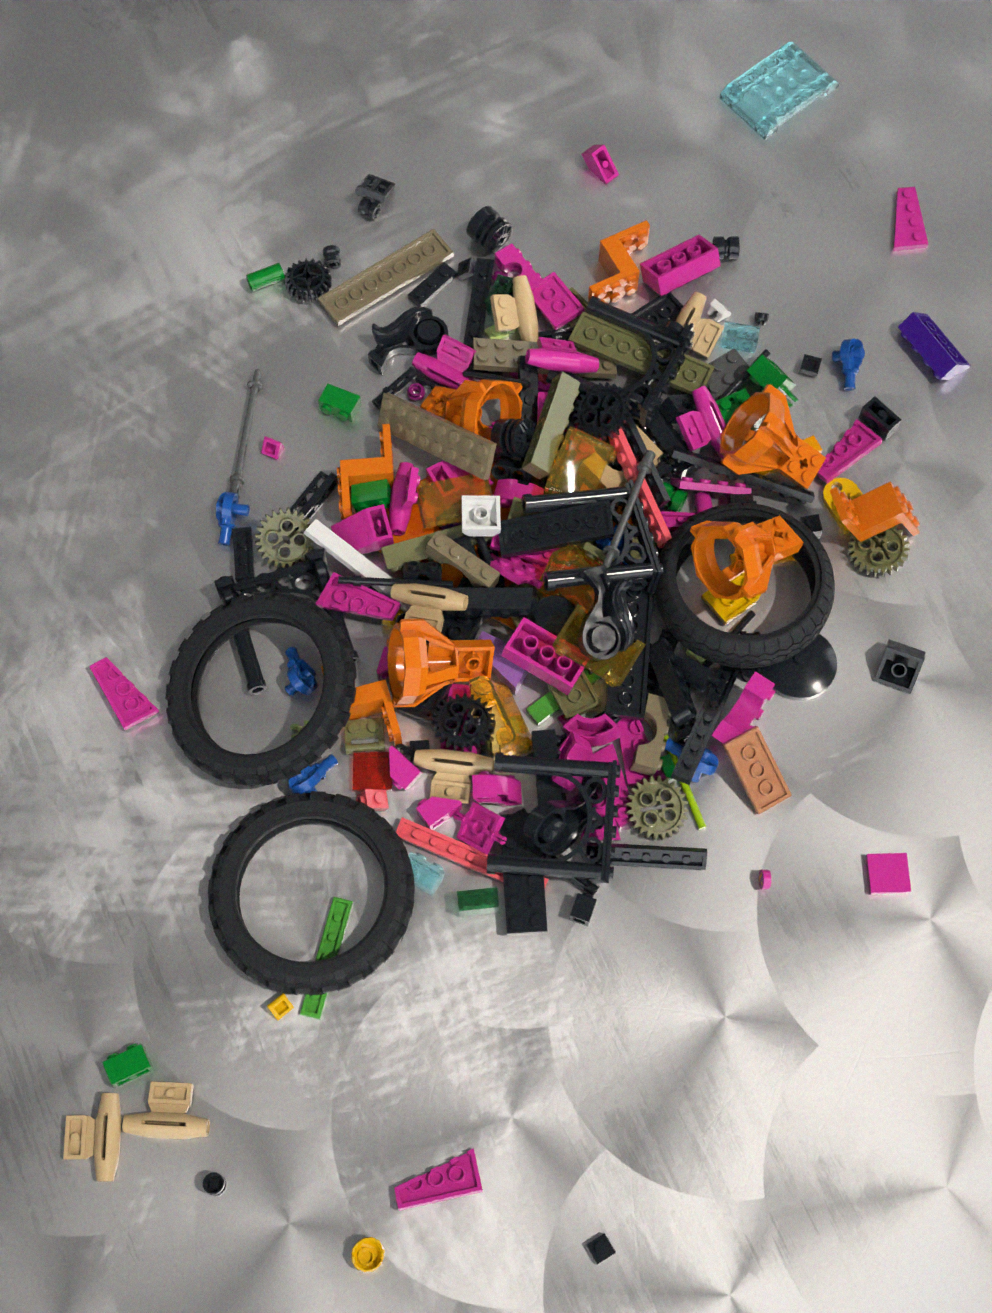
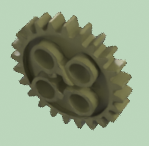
M281 507L279 508V513L272 510L271 517L265 514L267 520L260 519L262 527L256 526L260 533L255 534V537L259 538V540L255 541V544L261 545L257 550L258 552H263L261 557L263 559L268 557V564L274 561L275 567L279 563H281V567H285V564H288L290 567L293 562L298 563L300 559L305 562L304 555L309 552V549H315L311 544L314 541L304 534L305 530L311 525L307 524L310 519L308 517L303 519V512L297 515V509H294L291 513L289 507L286 508L285 512H283ZM285 521L292 523L288 529L282 528V524ZM270 533L277 534L275 540L270 541L267 539ZM297 535L303 536V540L300 543L294 542V538ZM282 536H288L289 540L286 541ZM288 547L289 551L287 554L282 555L279 553L280 549Z
M898 525L877 534L884 536L883 538H878L875 535L862 542L854 535H850L848 554L850 555V561H854V567L860 565V572L866 569V575L873 572L874 577L877 576V573L884 577L885 572L892 575V569L898 572L899 566L903 567L904 561H907L910 551L908 548L910 542L907 541V535H903V529L897 531ZM862 545H867L869 547L863 548ZM889 548H894L895 551H890V550H888V549H889ZM878 558L881 561H874L873 559Z
M650 776L648 781L643 778L641 779V784L639 782L634 784L636 789L631 788L629 790L632 795L626 796V799L630 802L624 804V806L630 810L625 812V814L631 815L627 822H634L635 824L632 826V829L638 827V835L645 832L646 839L652 835V839L656 840L659 835V838L664 840L665 834L670 838L673 836L672 832L675 834L679 832L677 827H684L681 821L688 819L683 815V813L689 812L688 809L684 808L688 801L682 800L686 794L679 793L681 787L674 788L675 781L668 784V777L663 781L661 776H657L655 780L653 776ZM661 792L667 794V801L661 799ZM642 795L648 797L649 804L642 802ZM666 804H673V807L662 808L659 811L657 809L649 810L646 812L640 811V809L651 808L655 805L656 807L664 806ZM665 811L671 814V821H668L665 818ZM646 814L653 818L652 824L646 822Z

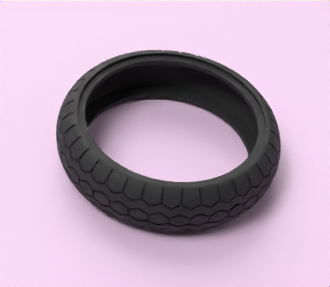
M730 503L706 509L681 524L671 535V540L667 541L659 555L658 560L663 565V574L660 576L655 591V599L660 615L672 635L683 646L710 662L734 668H758L785 661L806 648L818 636L831 613L835 594V580L828 554L819 539L807 526L781 510L754 503ZM781 516L804 542L799 552L791 556L799 563L809 582L811 600L806 609L788 625L776 631L760 635H738L724 632L698 618L684 602L676 579L681 566L692 554L691 545L695 537L690 532V528L707 520L737 522L745 525L750 522L759 524Z

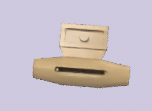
M516 276L513 278V297L509 296V294L490 296L495 331H512L517 328L522 341L537 342L538 319L534 296L527 276Z
M694 292L681 309L675 321L683 327L686 324H694L693 332H695L692 340L694 343L691 350L708 359L724 326L711 319H701L707 297L702 293Z
M412 583L393 584L391 588L392 599L411 605L404 619H425L440 632H442L444 623L442 611H465L468 606L467 595L443 587Z
M422 749L415 751L414 765L437 772L431 782L430 797L460 800L461 803L470 804L472 784L469 776L479 775L478 773L482 771H488L490 774H493L494 759L466 751Z
M151 1081L148 1097L151 1112L125 1115L122 1128L125 1133L146 1138L184 1140L208 1137L210 1120L186 1114L192 1102L194 1087L192 1083Z
M118 1093L101 1094L96 1119L88 1115H66L63 1159L87 1160L94 1156L96 1181L112 1182L116 1174L120 1156L122 1123Z

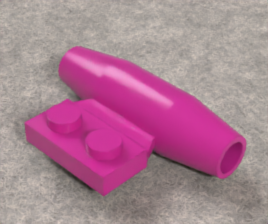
M446 334L442 336L436 351L437 358L418 352L412 361V366L428 378L447 388L457 389L464 380L475 381L472 378L464 377L463 373L470 367L476 350Z
M539 337L537 341L539 348L527 349L525 362L527 364L546 370L576 374L596 373L599 368V359L578 352L572 341Z
M702 386L692 391L696 411L693 410L678 416L676 420L689 451L701 448L710 442L720 459H722L724 456L720 454V436L726 423L706 386Z
M401 462L399 464L392 486L389 508L390 528L392 534L398 536L405 534L412 513V505L417 502L418 498L416 487H418L420 482L419 468L414 467L409 462Z

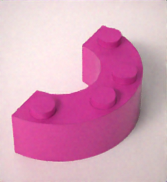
M755 671L731 711L722 719L711 736L724 744L752 728L754 720H759L763 715L764 710L762 708L766 701H770L776 693L773 690L775 684Z

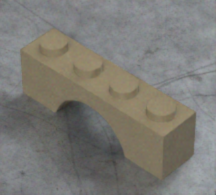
M439 530L427 543L426 555L439 564L447 563L459 569L469 579L471 586L474 588H494L497 585L500 572Z
M650 693L646 697L644 721L651 728L652 741L644 745H638L633 754L631 771L654 776L656 771L661 769L663 760L660 759V755L665 750L666 742L663 740L664 735L666 736L669 730L667 719L671 717L664 697Z

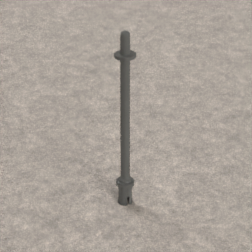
M259 369L254 371L253 380L247 383L251 391L235 474L230 476L229 480L231 483L229 492L237 493L238 499L240 498L241 486L245 480L242 477L257 392L263 389V384L260 382L261 371Z
M651 450L645 451L641 462L638 463L637 470L639 473L611 544L603 549V554L606 556L603 562L605 568H609L612 560L617 559L620 555V551L617 549L644 478L652 470L651 465L656 454Z

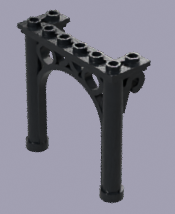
M592 296L587 305L586 313L638 334L650 347L652 362L649 370L639 382L623 389L631 400L629 404L632 406V409L629 412L632 414V418L639 420V424L645 429L646 425L652 422L655 413H653L655 409L660 408L663 394L666 395L668 393L670 381L675 380L678 374V366L683 365L686 358L684 355L686 352H690L693 346L694 324H686L685 327L676 321H669L666 326L654 324L602 302L598 297ZM653 339H654V340H657V341H659V342H661V343H659L658 345H655ZM662 349H668L671 353L668 358L662 359L658 356L657 352ZM659 365H667L664 373L660 372ZM550 370L546 382L551 384L552 379L561 372ZM564 372L580 382L578 388L579 395H586L585 389L592 391V385L598 388V384L572 373ZM653 382H658L654 391H652L649 385ZM639 390H645L647 391L648 395L646 399H644L641 395L635 392Z
M629 480L623 487L533 496L531 494H523L521 499L524 514L553 511L609 500L612 519L618 526L622 516L618 513L622 511L623 514L634 483L633 480ZM637 496L628 519L630 520L631 518L633 526L627 522L622 534L623 551L606 570L611 581L630 579L633 582V585L629 588L630 590L639 591L646 587L647 592L655 594L660 576L663 574V565L659 563L658 550L653 545V534L649 532L648 519L644 517L643 504ZM637 537L639 543H632L633 538ZM631 550L638 551L641 559H633L628 552ZM623 561H625L628 565H621V564H622ZM595 567L544 572V588L546 591H555L556 588L589 585L582 579L579 573Z
M316 548L306 553L307 562H298L287 568H278L274 572L261 573L254 578H244L237 583L234 582L232 575L222 576L214 581L220 600L222 599L225 606L232 602L231 600L243 595H254L256 592H261L260 590L270 588L269 591L271 593H290L317 602L319 596L312 592L317 585L321 595L330 579L325 549ZM309 579L312 583L307 589L303 590L296 587L298 581ZM291 581L292 589L281 584ZM322 608L343 630L353 651V660L357 663L359 656L357 651L354 650L342 612ZM250 628L233 637L247 680L246 687L248 693L253 695L264 692L267 686L252 643Z
M496 752L494 772L559 776L572 782L579 789L585 800L587 826L584 836L577 847L569 854L560 858L547 859L488 853L487 874H495V872L603 880L605 883H609V879H613L614 867L610 866V859L615 858V846H611L612 838H616L617 826H613V818H617L618 806L614 805V799L619 797V785L615 784L616 778L620 777L621 765H617V760L599 762L504 755L502 752ZM572 776L592 778L589 779L583 787L581 783ZM601 778H607V785ZM593 782H599L603 788L602 796L597 800L590 798L586 792L589 785ZM606 798L605 817H602L596 812V807L592 808L591 803L599 804ZM594 816V818L598 821L594 822L592 825V820ZM600 825H604L603 844L598 838L589 837L590 832L594 833V830ZM588 841H595L598 844V855L594 859L587 858L582 849ZM579 852L583 860L586 861V863L571 862L566 860L572 858ZM602 857V864L595 863Z

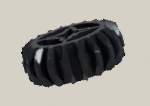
M305 258L304 262L299 260L298 264H292V268L288 267V273H285L284 283L286 291L290 293L291 298L295 297L296 301L302 300L303 304L305 301H309L311 304L312 300L318 302V298L329 292V289L332 287L330 270L327 269L325 264H321L320 260L317 262L313 258L311 261H308L307 258Z

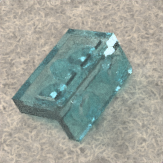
M725 321L720 347L727 349L735 348L739 351L755 353L760 327Z
M410 852L408 856L413 869L415 886L433 896L445 877L443 867L434 862L433 864L427 862L426 857L416 852L414 854Z

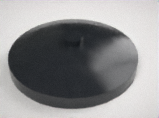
M818 634L798 654L777 664L761 667V675L775 684L773 690L778 695L797 701L809 700L818 697L830 687L837 671V658L829 641L821 634Z

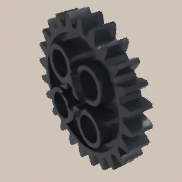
M600 382L598 388L592 385V391L585 389L587 394H580L582 400L576 401L579 407L574 408L577 412L573 415L576 419L574 424L577 426V430L584 437H588L591 441L594 438L597 442H599L600 438L605 442L607 436L613 439L614 433L620 435L619 429L625 430L623 424L629 423L626 417L632 416L629 412L632 406L629 404L631 400L628 398V394L620 386L617 387L614 383L610 385L608 382H606L605 386Z
M464 693L463 698H460L458 694H456L455 699L448 696V702L442 700V706L437 705V711L433 712L432 724L433 731H436L435 737H440V743L446 741L447 748L453 745L454 751L458 747H461L463 752L465 747H468L470 752L472 751V746L479 749L480 743L486 745V739L491 740V735L494 734L496 721L495 714L492 713V707L487 708V702L481 704L480 697L474 700L473 694L470 698H467L466 693ZM469 709V712L467 714V720H465L462 734L461 736H458V734L460 733L461 725L464 721L466 710Z

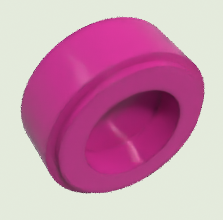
M761 869L759 871V887L761 890H769L771 887V873L768 869Z

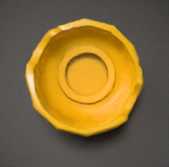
M373 1237L362 1238L352 1248L351 1261L356 1269L362 1272H372L382 1264L385 1249L381 1242Z

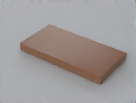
M754 726L722 744L756 814H761L792 796L758 726Z

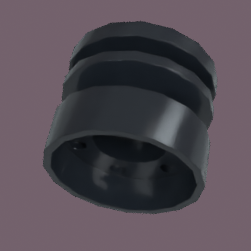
M485 206L476 212L466 229V234L476 243H479L489 254L499 251L507 243L513 232V226L504 217H500V214L491 206Z
M513 418L498 420L491 430L490 437L491 441L497 444L495 453L505 458H525L536 428L534 421Z

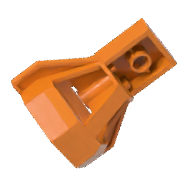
M481 379L477 382L464 380L457 389L435 386L424 402H422L420 408L491 441L492 428L482 424L480 420L482 417L481 407L487 400L499 399L501 406L500 419H521L523 402L518 394L523 387L521 383L505 380Z
M767 384L762 392L754 393L734 411L720 436V454L724 456L721 464L737 475L776 470L796 486L808 489L826 459L825 456L796 435L786 396L770 384ZM765 415L757 431L751 430L752 426Z
M781 516L759 524L750 522L745 525L737 522L707 520L690 528V532L695 537L691 550L696 576L715 598L737 600L745 596L750 599L765 593L773 562L798 553L804 543ZM715 539H729L736 548L735 556L737 561L722 571L715 558ZM744 573L742 586L731 582V580Z
M401 619L400 623H396L389 633V638L386 641L388 647L387 666L393 707H416L445 685L453 684L454 682L491 680L495 649L491 639L450 640L425 619Z

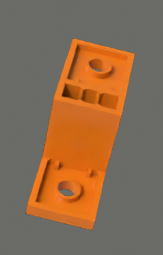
M647 220L600 240L598 261L609 278L589 286L588 303L592 296L600 298V301L607 304L614 303L620 298L627 295L630 296L637 291L640 271L630 257V254L648 246L650 224Z
M382 424L383 431L379 432L381 457L340 460V467H337V477L339 480L338 494L340 498L339 512L341 520L352 516L351 485L387 479L392 488L394 466L390 424Z
M891 481L853 500L848 499L845 492H841L837 487L830 490L841 522L860 542L900 523L913 536L920 533L918 529L920 523L916 515L914 516L912 513L914 510L910 500H907L898 486L895 487Z
M386 679L356 687L355 701L351 704L349 711L351 715L348 720H359L382 713L389 741H394L395 747L397 744H402L401 732Z

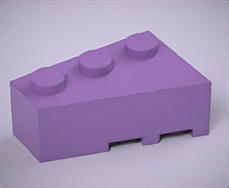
M482 631L477 640L491 639L495 646L492 672L516 696L529 672L501 656L507 642Z

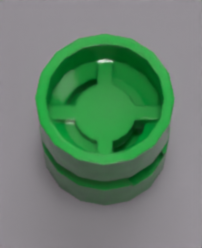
M664 482L663 484L671 499L666 504L668 510L680 512L686 502L688 493L681 489L675 490L673 485Z

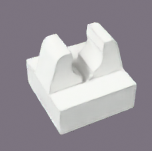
M717 299L710 303L711 307L708 310V314L712 316L715 312H718L717 317L714 319L716 322H720L732 314Z

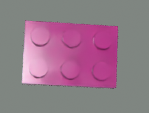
M552 272L531 286L535 306L555 330L581 315L583 311L585 312V308L555 272Z

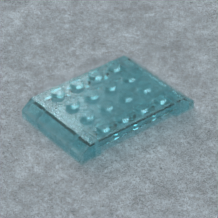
M788 42L727 84L720 93L719 98L766 140L777 132L780 125L822 95L827 96L839 87V82L794 42Z

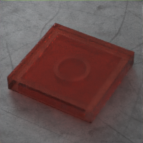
M353 752V792H362L365 789L392 791L389 752Z

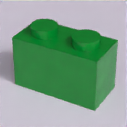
M328 383L318 400L319 408L323 413L332 414L343 421L353 422L362 405L359 395Z
M383 479L351 485V504L356 513L384 504L385 509L390 508L392 488L388 480Z
M132 1044L126 1048L127 1051L120 1054L113 1053L107 1057L106 1061L102 1062L110 1083L114 1088H118L154 1070L146 1048L142 1044Z

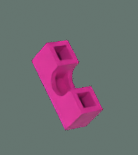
M512 243L495 253V264L500 271L506 273L518 272L520 274L518 276L526 275L530 287L542 280L541 275L533 270L531 263L524 259L520 249L515 248Z

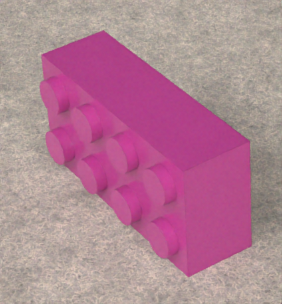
M700 234L640 263L643 282L660 296L668 294L670 291L721 266L718 248Z
M523 617L501 655L566 695H569L590 660L579 649Z

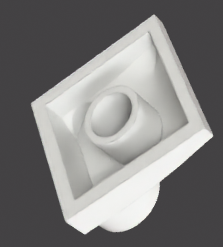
M462 495V533L467 536H495L501 531L500 496Z

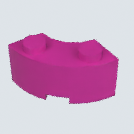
M516 479L498 480L494 496H500V506L503 508H511L514 497L522 499L523 494H531L532 496L549 494L547 490L532 483H529V485L519 484Z
M577 714L563 726L567 736L574 731L588 740L591 746L609 744L621 736L619 726L606 714L592 719Z
M574 731L567 736L558 750L561 752L558 759L588 761L593 755L590 742ZM552 776V780L568 791L575 787L572 782L565 778ZM572 776L580 783L583 780L581 776Z
M488 771L479 772V775H472L473 799L478 804L491 803L502 807L522 805L521 782L515 779L514 775H494Z

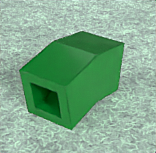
M670 754L660 757L663 760L661 770L665 777L671 780L675 765Z

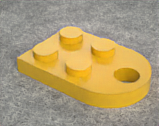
M835 478L825 485L822 499L843 533L846 534L850 531L840 520L830 490L832 486L837 485L841 488V492L844 491L847 498L851 500L863 494L853 481L847 478Z
M744 573L731 580V582L742 586ZM708 590L702 594L701 599L721 622L727 625L755 605L761 594L750 599L745 596L733 600L715 598Z

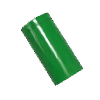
M276 263L247 274L246 278L253 292L284 280L285 275L280 263Z

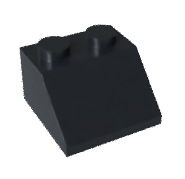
M888 639L874 681L911 693L925 660L926 652Z

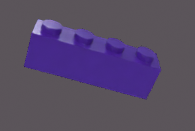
M912 312L898 326L901 330V336L910 341L912 349L916 353H920L923 357L922 361L934 370L933 374L939 380H949L971 367L928 314Z

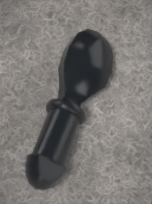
M420 376L415 378L416 383L424 388L431 387L432 390L435 386L443 387Z

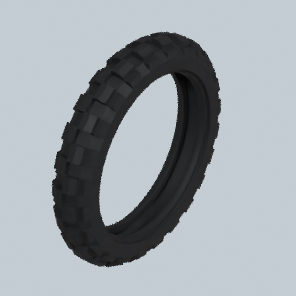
M270 591L256 592L251 596L243 595L234 598L229 604L225 606L221 604L212 610L210 616L205 620L201 619L192 628L193 633L188 639L184 638L178 648L179 654L177 659L172 661L168 674L170 675V681L166 685L165 699L168 701V708H166L168 723L171 725L172 735L177 745L184 751V755L205 773L226 783H233L239 786L252 787L253 785L265 786L276 784L280 780H288L301 774V771L308 766L312 767L322 758L321 755L328 748L331 749L338 740L339 732L342 727L346 726L351 715L349 711L351 704L355 701L357 689L355 687L357 673L356 663L352 656L353 651L343 630L336 621L315 603L305 598H300L290 593H271ZM262 624H285L305 632L319 651L324 674L319 703L305 727L285 744L262 753L239 754L225 750L217 745L207 733L202 722L199 710V691L207 665L218 649L239 632Z
M322 791L285 795V798L276 801L272 800L260 806L261 808L256 812L249 813L222 843L223 846L219 854L216 855L212 865L211 878L208 882L207 894L210 921L214 933L227 956L242 972L256 980L259 984L294 995L310 994L311 996L322 995L336 990L340 991L351 987L352 984L362 979L364 980L376 972L375 970L391 957L399 942L402 941L408 929L414 907L415 883L411 861L401 838L384 817H381L366 804L359 803L348 796L328 794ZM310 824L338 827L362 840L371 849L381 866L384 878V896L379 915L363 939L338 956L313 962H299L279 957L262 947L250 935L244 924L240 909V887L245 870L253 856L265 843L288 829Z

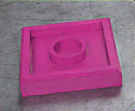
M907 853L866 855L870 895L911 893Z

